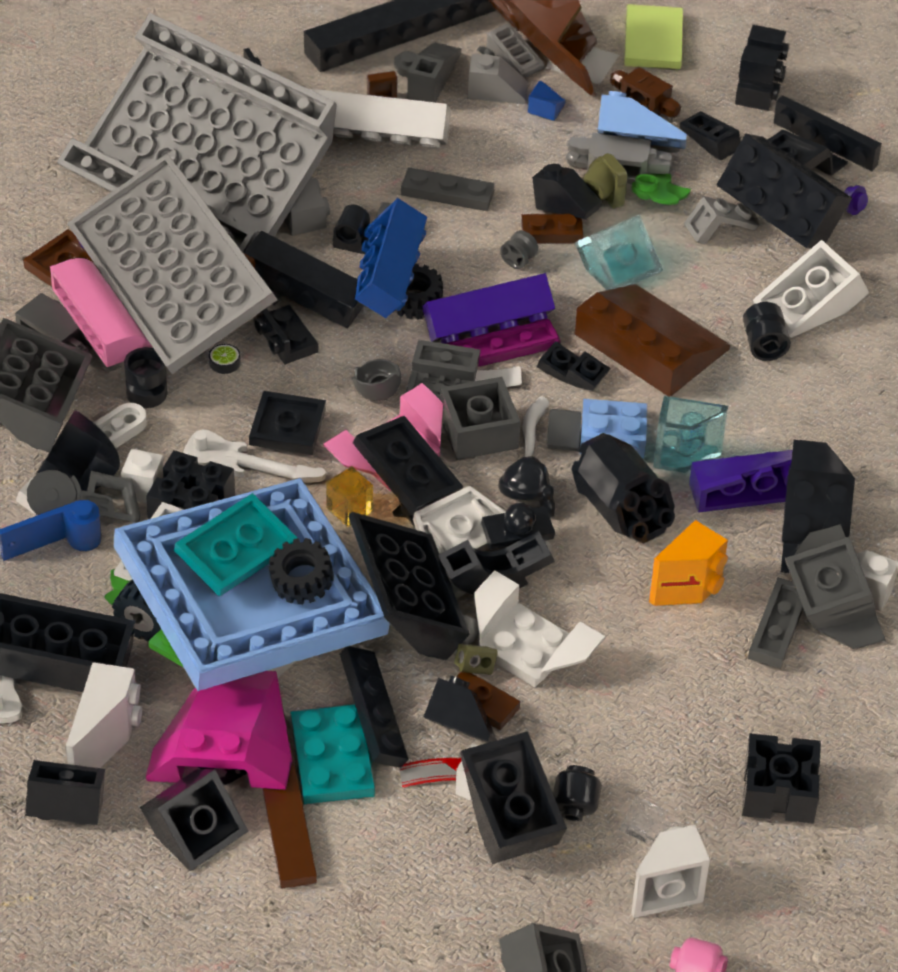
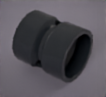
M759 302L745 311L743 314V324L752 355L762 361H773L785 355L790 349L791 342L780 306L772 302Z
M145 347L131 351L124 360L127 399L130 403L139 404L143 408L156 407L166 400L168 394L166 365L154 348Z

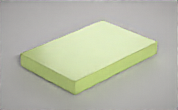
M627 4L624 66L681 69L683 8Z

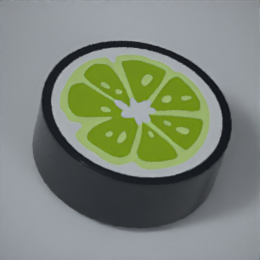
M231 344L216 345L209 352V366L217 373L229 374L236 371L240 366V351Z

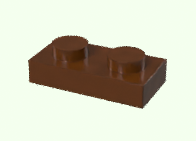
M572 214L521 215V230L530 233L538 244H583L582 218H577Z

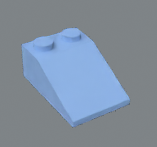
M609 91L608 95H602L598 133L651 140V145L686 149V133L634 99L626 97V93Z

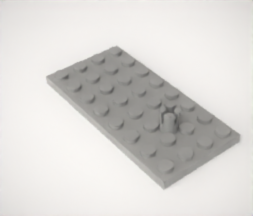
M168 153L67 223L171 374L277 301L273 292Z

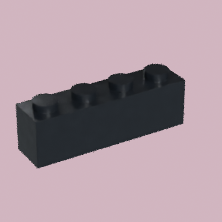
M262 230L244 252L255 259V270L271 290L347 329L364 307L362 303L355 300L358 279Z

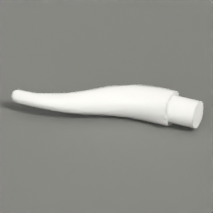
M543 396L538 397L535 403L530 405L524 416L522 427L526 445L524 457L532 456L534 452L536 425L545 414V409L549 405L548 399Z

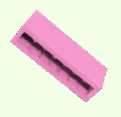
M75 258L50 266L52 290L107 368L124 362L126 356L135 349L153 348L93 262L83 258Z

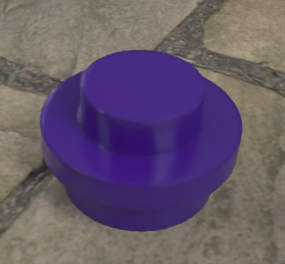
M859 185L846 188L844 192L852 197L846 211L851 215H857L867 206L868 196L866 189Z

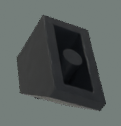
M552 163L544 166L543 169L532 177L536 209L558 214H572L577 218L587 219L602 207L601 199L574 169Z
M450 676L449 681L438 678L423 717L433 723L486 743L496 741L497 738L478 694L468 689L470 683L454 676Z

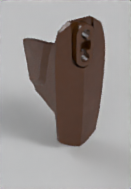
M489 0L497 12L517 31L520 30L563 73L593 98L598 96V93L593 90L587 68L581 63L597 44V40L581 12L582 6L579 0Z

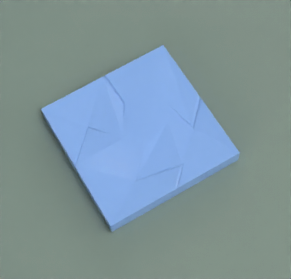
M301 478L115 528L114 548L152 614L156 617L159 626L197 691L388 634L390 623L384 618L375 591ZM253 493L299 538L300 542H304V539L307 538L311 539L312 544L317 541L321 543L322 548H326L332 563L334 580L331 581L332 586L330 590L324 589L325 595L322 598L314 597L315 602L309 603V600H304V604H297V601L294 600L293 603H289L285 597L281 599L277 591L275 592L269 573L270 564H268L219 597L174 551L175 543ZM301 565L290 571L288 575L303 577L312 572L314 567Z

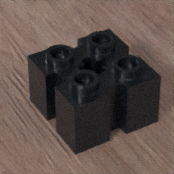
M752 25L747 46L745 45L740 61L739 83L735 99L736 105L769 111L772 100H778L781 84L778 82L783 83L786 73L784 61L787 60L790 44L785 43L786 31Z
M173 450L163 467V478L157 477L146 495L148 519H151L162 502L185 510L235 496L234 468L212 461L203 466L198 464V457Z
M749 733L745 757L742 816L771 819L772 812L785 813V821L814 824L819 800L820 775H818L821 741L792 738L791 745L778 743V736Z

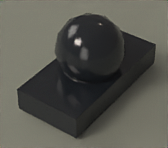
M515 503L505 513L484 516L481 520L490 551L506 548L537 531L540 532L544 541L552 540L555 536V530L546 506L532 508L525 503Z

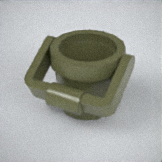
M606 153L603 156L597 157L589 165L582 179L601 201L606 200L615 209L625 204L627 172L612 154Z

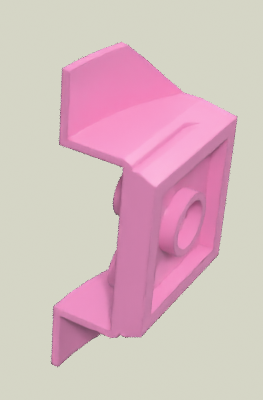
M421 383L400 396V415L390 421L405 416L440 457L443 403L430 389ZM347 430L323 444L344 467L370 473L391 491L354 446L353 441L355 438Z

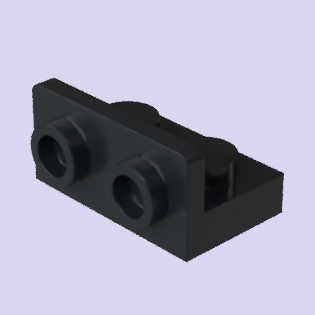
M290 304L270 312L265 308L254 317L253 322L259 335H264L271 352L274 355L277 354L285 365L318 353V342Z

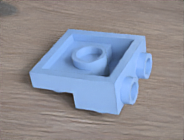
M583 399L580 446L583 442L605 433L630 444L644 459L647 432V403Z

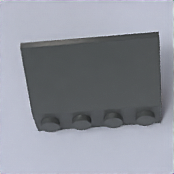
M3 317L0 323V422L19 441L27 443L35 449H41L50 453L93 355Z

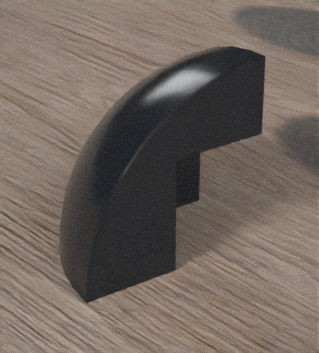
M75 410L35 476L46 470H58L65 473L69 478L74 475L80 485V489L87 491L91 471L114 476L119 470L120 459L115 446L107 435L90 419Z

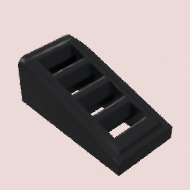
M702 111L679 123L682 131L719 160L734 154L741 142L738 129Z

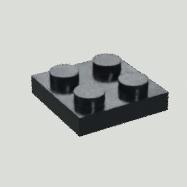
M263 391L249 434V445L313 455L326 411V400Z

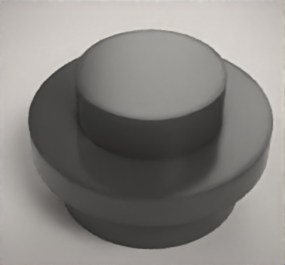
M405 51L395 57L394 67L399 75L407 77L408 70L417 55L416 53Z

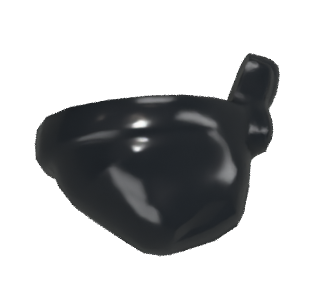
M533 456L523 457L511 464L505 470L504 475L499 478L498 488L500 492L506 497L515 500H538L541 506H546L549 516L554 517V488L550 485L546 466Z

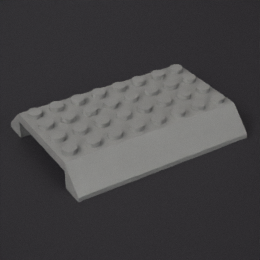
M149 13L134 37L144 47L141 54L85 144L71 138L57 164L112 192L168 153L239 249L244 253L261 230L272 236L276 235L332 143L337 104L314 91Z

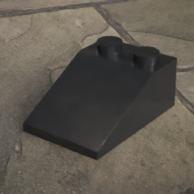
M528 731L461 750L460 756L479 832L492 864L560 843L567 827Z

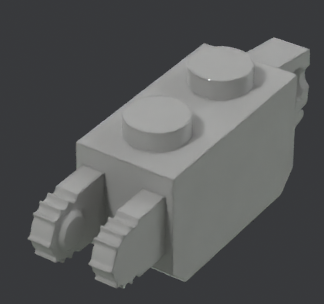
M592 133V138L573 136L567 141L568 150H570L566 155L567 164L573 167L587 168L588 170L589 165L597 157L610 153L626 170L627 183L632 184L636 176L641 174H669L672 153L650 148L651 140Z

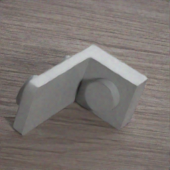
M705 196L702 197L684 222V225L695 241L705 245L722 222L755 230L758 227V223L752 216L753 212L744 204L739 203L736 205L728 203L722 198L713 199Z

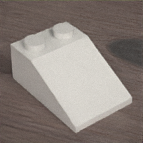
M821 240L756 296L753 302L754 304L772 302L780 306L789 337L793 338L847 313L867 296L869 291L860 274Z
M92 663L66 744L68 764L101 768L130 740L133 727H139L142 717V706L137 704L141 686L135 682V670L133 668Z

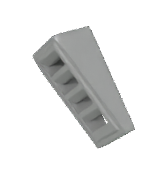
M509 23L488 32L487 48L492 50L495 56H501L524 78L544 69V63Z

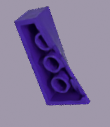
M546 273L428 301L422 306L431 342L440 340L443 344L459 341V335L470 333L471 337L489 333L488 328L500 326V330L519 326L518 321L528 318L530 323L548 319L547 314L556 309Z
M792 450L692 462L689 486L698 513L785 502Z

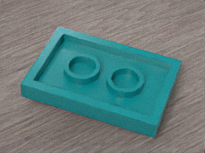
M251 493L177 541L174 551L220 597L270 564V557H275L274 551L277 548L283 549V543L293 544V539L298 538Z
M355 704L290 711L303 804L375 797L367 742Z

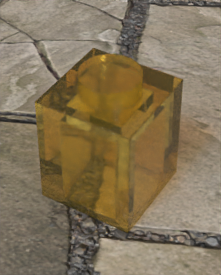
M349 467L326 482V508L343 524L349 527L351 523L348 516L351 512L368 515L373 512V484L354 467Z

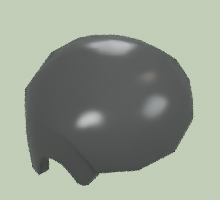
M375 359L366 362L361 367H356L352 380L357 392L365 399L383 401L389 399L397 392L401 384V371L399 366L391 361Z

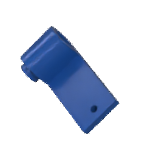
M79 500L0 529L2 559L4 561L64 538L78 551L95 549L99 546L102 539L98 506L89 500Z

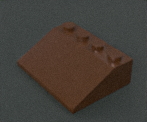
M637 284L597 292L577 307L576 336L668 397H671L730 349V344Z

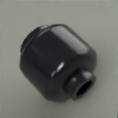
M570 765L567 767V770L559 772L556 776L553 795L563 818L571 821H582L583 816L592 815L597 811L602 783L595 776L594 770L584 766Z

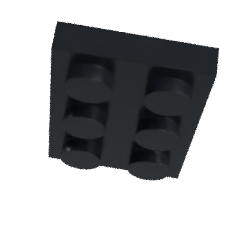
M405 416L360 433L353 441L354 446L411 515L464 487Z

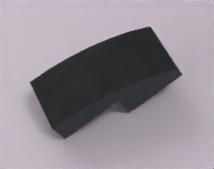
M556 341L537 364V368L562 382L594 391L611 369L586 351L579 357Z

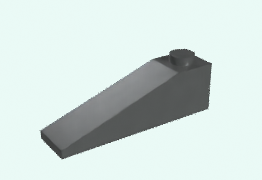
M531 923L499 938L502 953L501 961L505 972H587L578 933Z

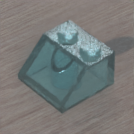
M640 214L575 242L586 271L606 290L632 285L664 271Z
M664 396L658 422L653 468L686 473L691 470L692 462L712 460L720 456L723 448L728 406Z

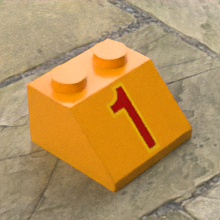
M697 520L693 521L654 558L649 603L654 606L702 603L711 594H717L725 581L723 571L728 560L726 555L728 540Z

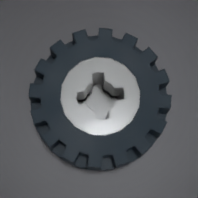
M133 579L130 580L112 604V608L115 609L113 614L115 617L135 620L134 637L138 639L143 637L144 641H149L161 630V627Z

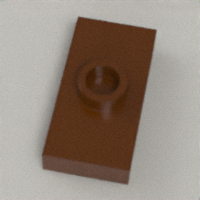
M460 672L456 676L470 683L468 689L478 694L491 726L499 731L520 709L521 701L473 673Z

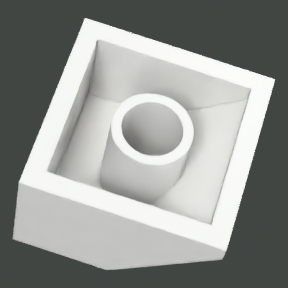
M695 824L685 827H672L667 831L660 832L637 869L632 904V915L634 918L703 902L710 859Z

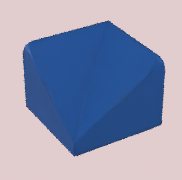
M539 81L529 95L528 113L555 121L566 100L547 84Z

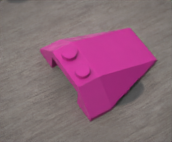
M264 671L201 691H197L194 688L154 746L146 773V780L177 783L183 778L186 766L247 770L250 786L253 788L286 790L292 756L277 672Z

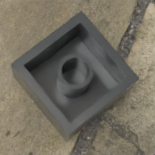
M503 377L440 388V401L443 403L442 423L456 460L519 449L520 420Z

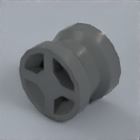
M519 230L512 235L509 241H506L501 246L500 254L505 263L510 267L521 269L527 264L528 259L533 258L537 254L539 246L530 233Z

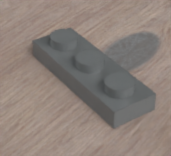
M408 167L401 185V196L488 211L494 194L495 183Z
M777 578L749 649L748 659L781 669L803 611L793 581Z

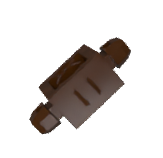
M637 67L629 74L622 70H616L611 74L610 83L619 89L620 92L626 93V97L634 99L658 116L663 114L667 117L675 118L679 115L681 105L671 98L673 85L640 67Z

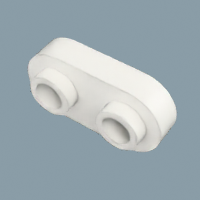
M125 403L95 421L94 424L107 435L115 448H117L145 429L147 425L146 411L139 404Z

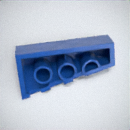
M399 198L390 204L364 230V236L369 240H365L362 244V251L366 254L360 260L359 268L363 269V271L358 276L355 300L384 318H387L395 310L400 311L408 299L406 290L414 278L412 269L420 257L419 245L426 236L424 228L427 216Z

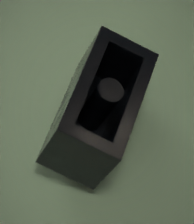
M33 760L27 782L25 816L37 817L41 820L68 821L79 825H98L103 805L106 769Z

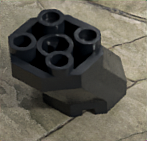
M602 433L581 444L578 452L582 454L579 461H574L571 468L578 493L586 496L612 529L625 537L644 544L665 533L666 528L670 527L675 519V504L669 483L658 478L630 444L616 437Z

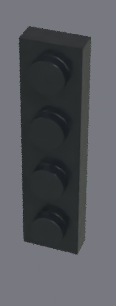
M784 95L776 101L774 124L800 137L825 146L831 152L871 172L878 166L882 143Z
M347 646L340 652V658L372 762L401 768L409 759L376 654L366 649Z

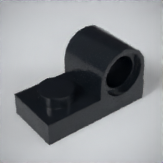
M351 204L343 209L333 231V248L366 254L362 251V244L365 240H369L364 236V230L370 225V216L363 207Z

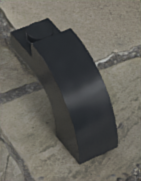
M539 531L497 551H479L471 546L469 540H466L438 555L452 583L458 589L475 595L474 593L494 570L519 584V588L528 585L526 576L555 562Z

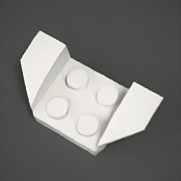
M495 570L474 593L479 629V646L497 649L498 655L495 664L533 687H536L551 671L587 661L606 638V636L581 621L568 633L518 603L519 584Z

